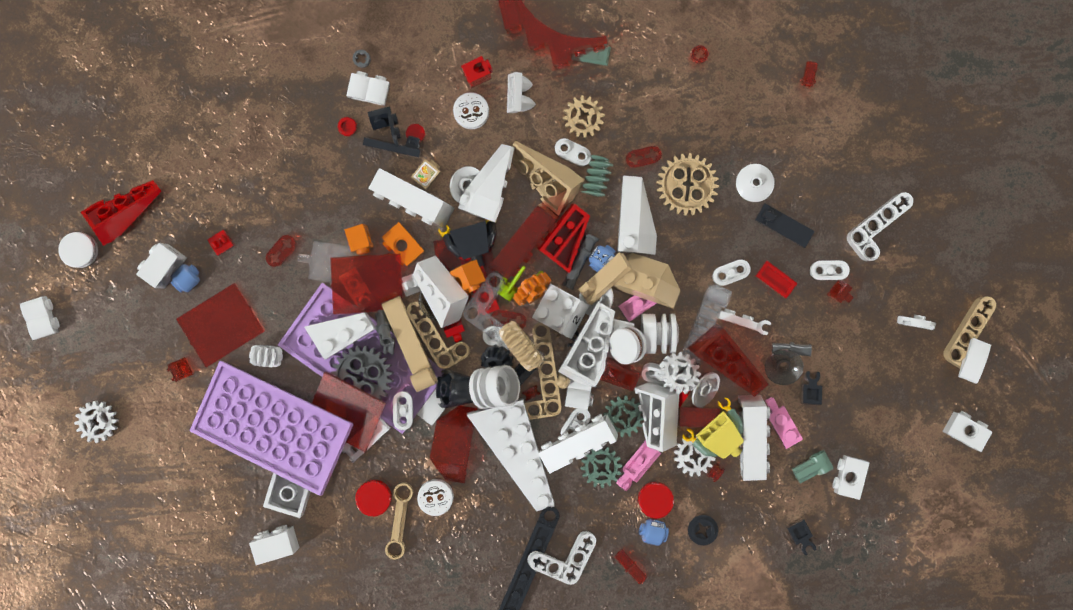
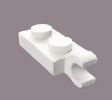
M726 308L724 311L718 312L717 318L758 331L763 335L768 334V332L762 330L763 324L771 325V322L767 320L757 323L753 321L754 318L743 314L742 317L735 315V311Z

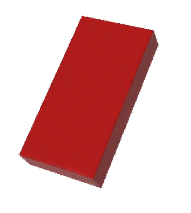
M765 261L755 277L785 299H787L798 284L769 261Z

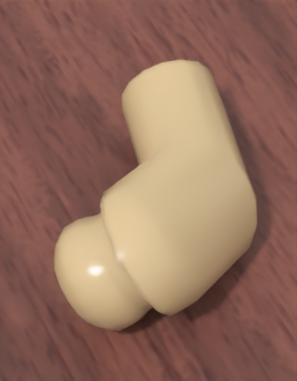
M558 372L556 384L559 385V388L565 389L569 386L570 379Z

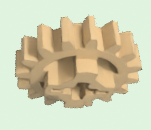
M581 96L580 101L574 98V104L568 102L569 109H564V113L568 114L563 117V120L568 121L565 124V128L571 127L569 133L577 132L576 137L583 134V137L586 138L587 133L594 136L593 130L599 132L598 124L603 125L604 123L600 120V118L605 116V114L600 113L603 107L596 106L597 100L591 102L590 96L587 100H584V96ZM583 104H584V105H589V106L592 107V108H591V109L584 108V107H583ZM575 108L577 114L571 119V113ZM580 112L584 115L588 114L587 123L583 119H579L581 116ZM596 115V122L592 126L591 118ZM576 125L584 126L585 129H579Z

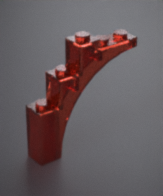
M498 0L505 30L515 34L521 32L522 28H525L529 48L531 50L534 49L535 52L546 49L545 46H549L554 68L564 69L570 67L569 64L573 63L572 55L581 57L586 55L587 51L594 50V53L604 51L605 47H608L606 36L594 38L573 37L561 34L547 27L533 16L522 0Z

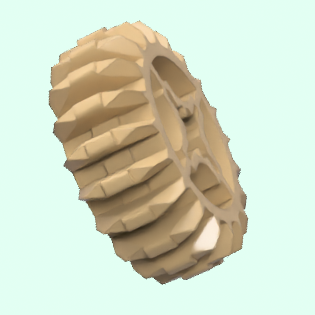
M514 321L502 326L503 328L499 330L500 337L520 364L528 371L537 368L543 362V358L521 327Z

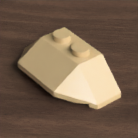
M635 253L625 256L632 269L611 288L674 309L680 289L669 265Z

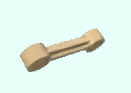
M407 482L399 483L393 492L394 498L397 501L391 540L385 548L386 555L393 560L401 558L405 552V544L402 539L407 505L414 493L413 487ZM400 486H407L410 489L411 494L407 499H402L397 495V489ZM396 542L401 545L402 552L399 555L394 556L390 554L388 548L391 543Z

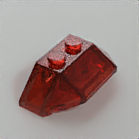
M460 405L436 421L430 460L447 481L465 484L475 428L467 413L476 411L478 408Z

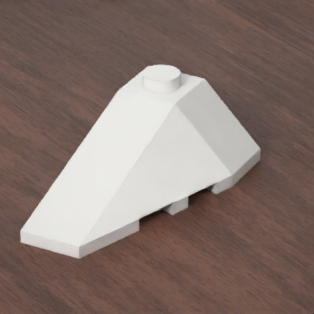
M600 302L596 304L558 371L559 373L573 381L596 387L605 371L608 345L615 314L614 310Z

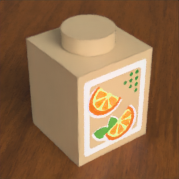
M425 159L411 178L428 190L441 174L438 170L440 166L433 160L428 162Z

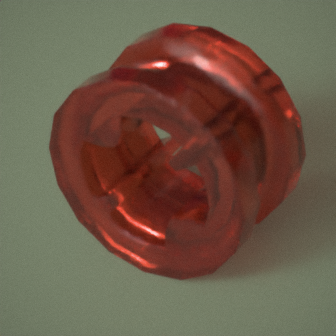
M698 45L692 49L691 59L697 64L704 63L708 58V50L705 46ZM702 50L704 52L702 55H705V57L697 59V54H694V52Z
M537 385L522 392L526 396L525 401L541 394L537 391Z
M716 463L708 472L707 477L713 478L712 481L716 482L722 476L725 469L723 467L720 468L719 464Z

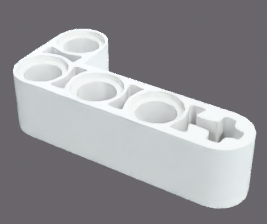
M906 192L895 195L847 234L848 243L862 260L874 261L879 257L880 249L872 238L911 208L913 197ZM904 198V205L896 208L894 205L899 204L901 199ZM886 208L891 211L889 219L883 213ZM871 220L876 223V229L874 231L870 230L868 227V224ZM855 232H858L861 235V241L859 243L855 242L853 239V235L855 234ZM868 247L873 250V255L870 258L865 254V250Z

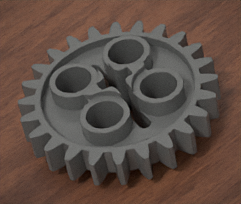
M360 345L356 346V351L351 347L349 348V353L346 351L342 352L344 358H336L339 364L335 363L332 365L337 369L331 372L332 375L336 376L331 382H336L337 384L333 389H339L337 396L343 395L342 402L349 400V406H352L355 402L356 408H360L362 403L364 408H367L369 403L371 406H375L376 401L379 403L383 401L381 396H388L385 390L392 389L388 385V383L394 382L393 379L389 378V375H392L394 372L388 371V368L392 365L385 364L388 358H381L382 352L375 354V347L370 351L367 345L363 347V350ZM355 359L361 362L359 369H356L353 365ZM372 367H376L378 369L379 373L377 377L371 374ZM347 369H350L352 372L356 374L364 373L363 377L367 379L361 381V376L348 373ZM347 377L353 379L354 384L352 387L347 385ZM368 379L375 380L378 382V384L376 385ZM365 384L371 387L370 394L364 392Z

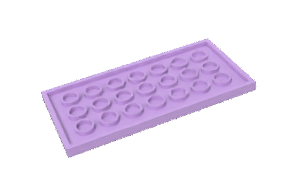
M321 283L278 346L334 386L337 384L336 382H331V380L336 378V376L332 375L331 372L337 369L332 365L335 363L339 364L336 359L337 357L344 358L342 355L343 351L349 353V348L351 347L356 351V346L359 345L362 350L367 345L369 351L375 347V354L382 352L381 358H388L385 364L392 365L388 368V371L394 372L392 375H389V378L393 379L394 382L388 383L392 389L385 390L388 396H381L382 402L376 401L375 406H371L369 403L366 409L375 415L378 414L387 424L403 434L405 430L397 429L393 423L394 396L401 391H406L412 396L414 419L436 388V384L416 392L410 379L412 372L392 331H390L391 337L395 338L394 355L390 353L384 355V346L380 344L379 333L374 330L334 356L324 360L304 327L365 312L326 284ZM370 317L376 327L377 321ZM358 359L354 360V367L356 369L361 367V362ZM429 359L436 377H442L443 373L441 371L445 369L439 368L434 361ZM372 367L371 374L377 377L379 373L378 369L376 367ZM347 369L348 373L361 376V381L367 379L363 377L364 373L356 374L352 372L350 369ZM351 377L346 379L347 385L352 387L354 384ZM368 379V380L372 381L373 383H375L376 385L378 384L377 381ZM365 384L364 392L370 394L371 387ZM401 397L400 403L406 404V398ZM404 416L401 417L400 422L403 424L406 423L407 418Z
M219 361L189 431L322 496L353 427V423L224 361Z

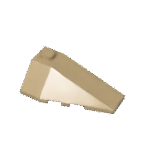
M515 141L512 145L514 147L512 163L522 175L527 176L531 182L530 186L532 189L536 188L542 196V202L559 216L579 193L584 179L569 167Z

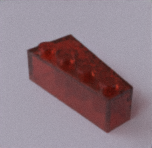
M543 202L540 203L490 266L506 279H509L511 276L515 278L521 269L519 266L523 261L527 263L534 255L531 253L532 250L542 245L546 240L543 237L547 232L551 233L558 225L555 222L560 216Z
M717 323L687 348L754 397L769 385L724 328Z

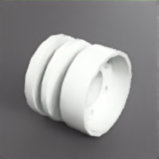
M642 314L641 332L647 344L645 354H655L657 345L661 346L663 354H666L667 345H669L671 354L673 352L676 353L679 342V327L676 315L669 314V322H667L666 314H662L660 322H657L655 314Z
M507 365L475 370L469 382V392L472 401L480 409L514 405L520 393V383L515 370Z

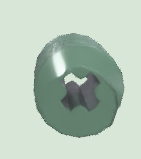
M591 155V158L595 161L589 162V165L593 168L587 169V173L591 176L585 177V180L589 183L583 184L587 191H581V193L602 197L605 194L601 192V189H607L603 182L610 180L605 177V174H611L607 167H613V164L607 158Z

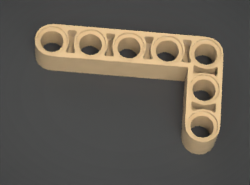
M398 296L382 303L384 312L412 372L410 379L416 392L438 383L401 297Z
M541 322L533 327L534 345L537 350L541 345H547L550 351L547 355H541L543 362L538 366L543 399L524 402L529 420L556 416L560 413L562 407L559 387L556 384L557 374L550 329ZM544 326L547 329L546 335L538 336L535 332L536 328ZM544 364L552 366L553 370L550 374L542 372L541 368ZM553 383L555 391L547 393L544 389L545 385ZM550 402L558 404V409L555 412L548 410L547 406ZM531 405H537L540 411L538 414L532 415L529 413L528 408Z

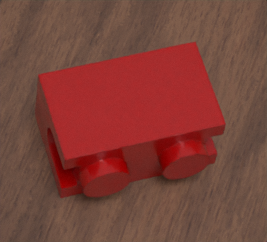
M482 56L461 65L471 89L492 79L491 73H493L491 64L488 59L484 60Z

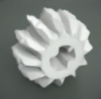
M254 345L251 347L249 358L250 363L255 366L277 367L281 365L283 354L282 349L277 346Z

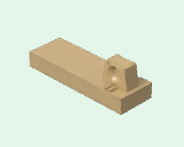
M619 252L578 290L583 295L587 304L593 305L627 274L632 267L625 255Z

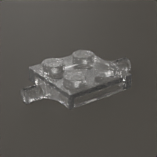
M314 241L310 256L298 255V262L309 263L308 279L343 284L339 279L340 275L354 267L357 271H363V268H359L363 267V264L352 262L350 247L345 245Z

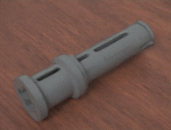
M584 232V238L578 247L571 272L567 273L562 283L563 286L574 289L587 258L591 256L595 243L600 240L599 238Z

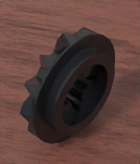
M702 514L695 516L689 522L688 535L695 544L709 545L717 538L718 525L712 517ZM699 523L703 527H708L706 529L707 537L703 533H697L700 530Z

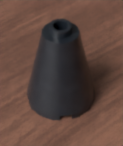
M442 370V377H438V383H436V398H440L441 401L438 405L441 408H451L474 403L469 392L471 376L452 370Z

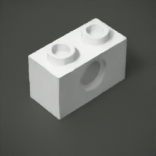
M963 411L960 413L953 412L942 432L982 452L992 434V431L987 429L988 425L979 420L977 423L970 420L972 416ZM970 425L972 431L969 435H966L965 428Z
M843 455V458L839 459L837 466L839 470L838 477L834 478L832 485L834 492L860 500L870 462ZM853 472L854 478L851 481H846V474Z

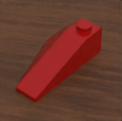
M152 180L132 188L130 193L125 195L116 194L114 199L107 202L100 200L81 211V214L104 246L119 237L161 193V189Z

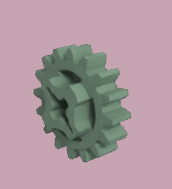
M627 395L624 396L623 400L617 396L616 402L611 399L612 405H606L605 407L608 412L603 413V415H608L612 424L619 422L623 425L624 429H621L613 424L617 433L620 432L621 437L624 436V433H627L630 437L631 431L638 433L636 427H642L643 425L640 423V420H644L643 416L640 415L642 411L638 409V405H641L640 402L634 404L635 398L632 397L629 401ZM624 403L633 406L634 409L628 410L625 408ZM617 406L616 414L611 416L613 409ZM621 408L626 414H629V416L626 417L627 424H625L622 418L619 419V416L622 415ZM637 416L635 423L631 426L632 418Z
M606 447L605 450L599 449L597 451L591 449L592 453L586 455L587 459H581V462L585 463V465L580 466V469L586 471L582 476H588L587 483L593 481L594 487L598 483L601 485V488H604V483L611 486V480L617 482L615 475H621L618 468H621L622 464L617 463L620 457H614L616 452L613 450L610 453L609 447ZM599 454L605 455L604 458H597L595 456ZM612 460L614 463L613 472L609 469V464ZM589 462L593 464L591 473L588 470ZM596 462L600 464L605 463L606 471L602 469L598 471ZM605 475L607 477L605 479H597L598 476Z

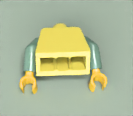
M726 397L724 398L727 400V405L723 407L719 401L718 405L720 408L725 409L727 413L723 411L696 435L697 439L694 437V431L690 428H687V431L692 434L691 437L688 438L683 434V439L687 442L691 441L692 445L705 456H719L724 459L730 454L733 457H737L742 452L739 446L744 441L741 437L743 434V422L735 409L730 407L731 402Z

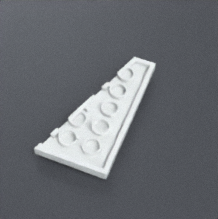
M523 398L518 399L512 406L480 409L467 413L468 418L534 509L540 511L546 507H555Z

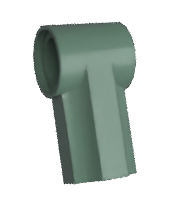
M822 450L810 456L809 460L793 467L792 470L796 479L801 484L816 475L829 472L834 467L825 450Z

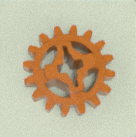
M545 272L543 274L540 273L538 276L534 274L521 283L513 299L519 306L525 305L527 302L531 304L544 295L547 286L551 284L552 280Z

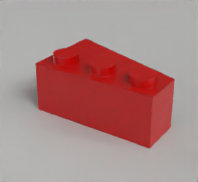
M571 203L537 249L563 270L570 273L590 215L576 204Z

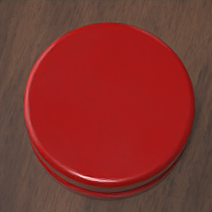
M380 480L366 481L356 492V506L360 512L367 516L375 517L383 514L392 502V493L389 486Z
M649 482L639 491L638 504L646 516L654 519L663 518L671 512L674 506V496L669 487L664 483Z

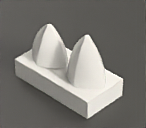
M514 72L508 75L507 113L527 111L536 105L532 99L522 95V92L529 90L533 86L528 78L522 76V73Z

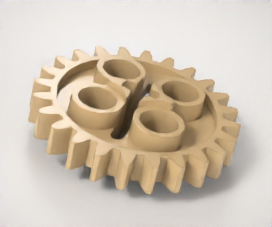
M691 153L688 154L687 158H685L684 154H681L680 160L674 156V163L668 160L667 165L669 167L662 166L661 168L665 173L658 174L662 180L656 182V184L661 185L657 192H663L659 199H666L663 205L670 204V211L677 208L676 214L683 210L684 216L687 215L688 211L695 215V209L701 213V206L706 209L709 208L707 202H714L711 196H717L718 193L713 190L719 188V185L714 184L719 179L718 177H713L716 170L710 171L709 169L712 164L710 163L706 166V158L699 161V155L692 159ZM687 168H690L689 183L692 186L688 189V201L686 202V186L683 183L687 181ZM676 169L683 171L684 176L682 179L675 178L674 171ZM694 171H700L703 174L701 181L694 179ZM675 188L682 191V197L679 199L675 198L672 194ZM693 190L701 192L700 200H695L692 197Z

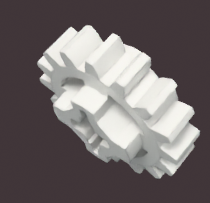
M673 352L670 357L666 356L659 365L661 368L658 374L662 375L659 381H665L663 387L669 386V392L675 389L678 395L682 391L684 394H687L700 381L698 377L701 373L696 371L700 366L693 364L695 359L689 360V354L683 357L682 352H679L677 356Z
M93 401V404L90 402L86 403V408L80 407L79 410L82 413L75 415L79 418V421L74 422V424L79 425V428L76 430L77 432H83L81 438L88 436V442L94 439L95 443H98L101 439L106 441L108 440L107 436L111 437L114 435L111 430L118 428L114 423L119 420L114 419L113 416L117 412L110 411L112 409L111 405L105 407L106 402L99 404L98 401ZM92 409H96L92 415L88 414ZM97 418V422H99V425H96L94 419ZM100 429H106L102 434H97Z
M681 438L683 443H677L679 450H674V453L678 455V457L674 458V461L680 462L677 464V467H683L682 472L684 474L689 471L690 476H693L694 472L700 476V471L702 470L707 473L706 467L712 468L713 466L710 461H715L716 458L703 455L692 445L691 441L687 442ZM688 445L689 448L686 453H682L683 449ZM693 449L699 454L696 456V462L690 457V455H693ZM703 458H706L704 464L701 465L700 463L703 460ZM684 462H691L693 468L686 466Z

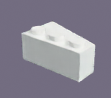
M436 256L418 262L413 277L440 327L443 328L459 321L469 298L467 293Z
M367 312L304 327L324 360L329 359L376 330Z
M648 382L635 387V393L639 395L641 404L638 405L639 411H642L644 418L642 425L646 444L649 448L664 452L677 445L679 395L675 390L669 392V388Z

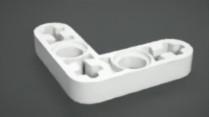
M582 531L578 535L566 562L542 552L534 551L528 556V564L532 569L566 584H575L579 580L596 545V538L591 532ZM584 538H586V539L589 538V539H590V542L584 543V542H583V539H584ZM577 553L583 554V559L580 562H574V556ZM539 557V559L542 562H544L545 565L543 566L541 563L538 562L535 564L533 562L534 558L538 559ZM557 563V571L549 572V566ZM572 572L574 576L568 578L566 574Z

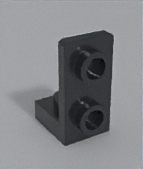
M390 106L369 111L368 117L372 129L376 130L390 126L395 147L399 146L398 139L401 138L399 127L395 126L399 124L396 113L392 114Z

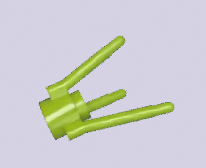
M511 262L505 278L499 287L501 290L498 292L499 295L510 302L514 294L517 293L516 290L518 288L515 284L526 268L522 266L513 281L507 283L514 267V262Z

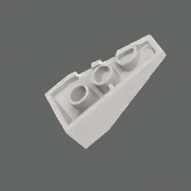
M504 144L500 145L466 188L460 198L459 209L496 222L504 200L501 197L502 189L506 188L507 185L505 175L510 170L514 147Z
M623 176L617 252L655 255L657 234L643 178Z

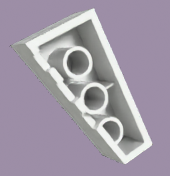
M380 168L368 188L374 191L373 196L381 200L384 197L389 199L390 205L398 209L402 206L406 208V213L414 217L418 214L422 217L421 221L429 225L435 223L445 228L455 209L437 197Z
M738 395V403L742 407V412H739V417L743 422V434L741 437L744 440L741 444L743 448H741L742 452L740 454L741 476L743 481L767 480V473H770V464L767 462V455H770V445L767 443V437H770V427L767 425V418H770V408L766 406L761 395Z
M599 414L592 418V422L588 425H585V423L580 424L574 428L575 431L573 433H563L557 437L558 440L552 443L549 441L541 446L542 449L538 454L549 474L572 463L574 458L578 460L590 453V449L597 451L602 449L607 444V441L610 444L617 441L618 433L607 414L604 416Z

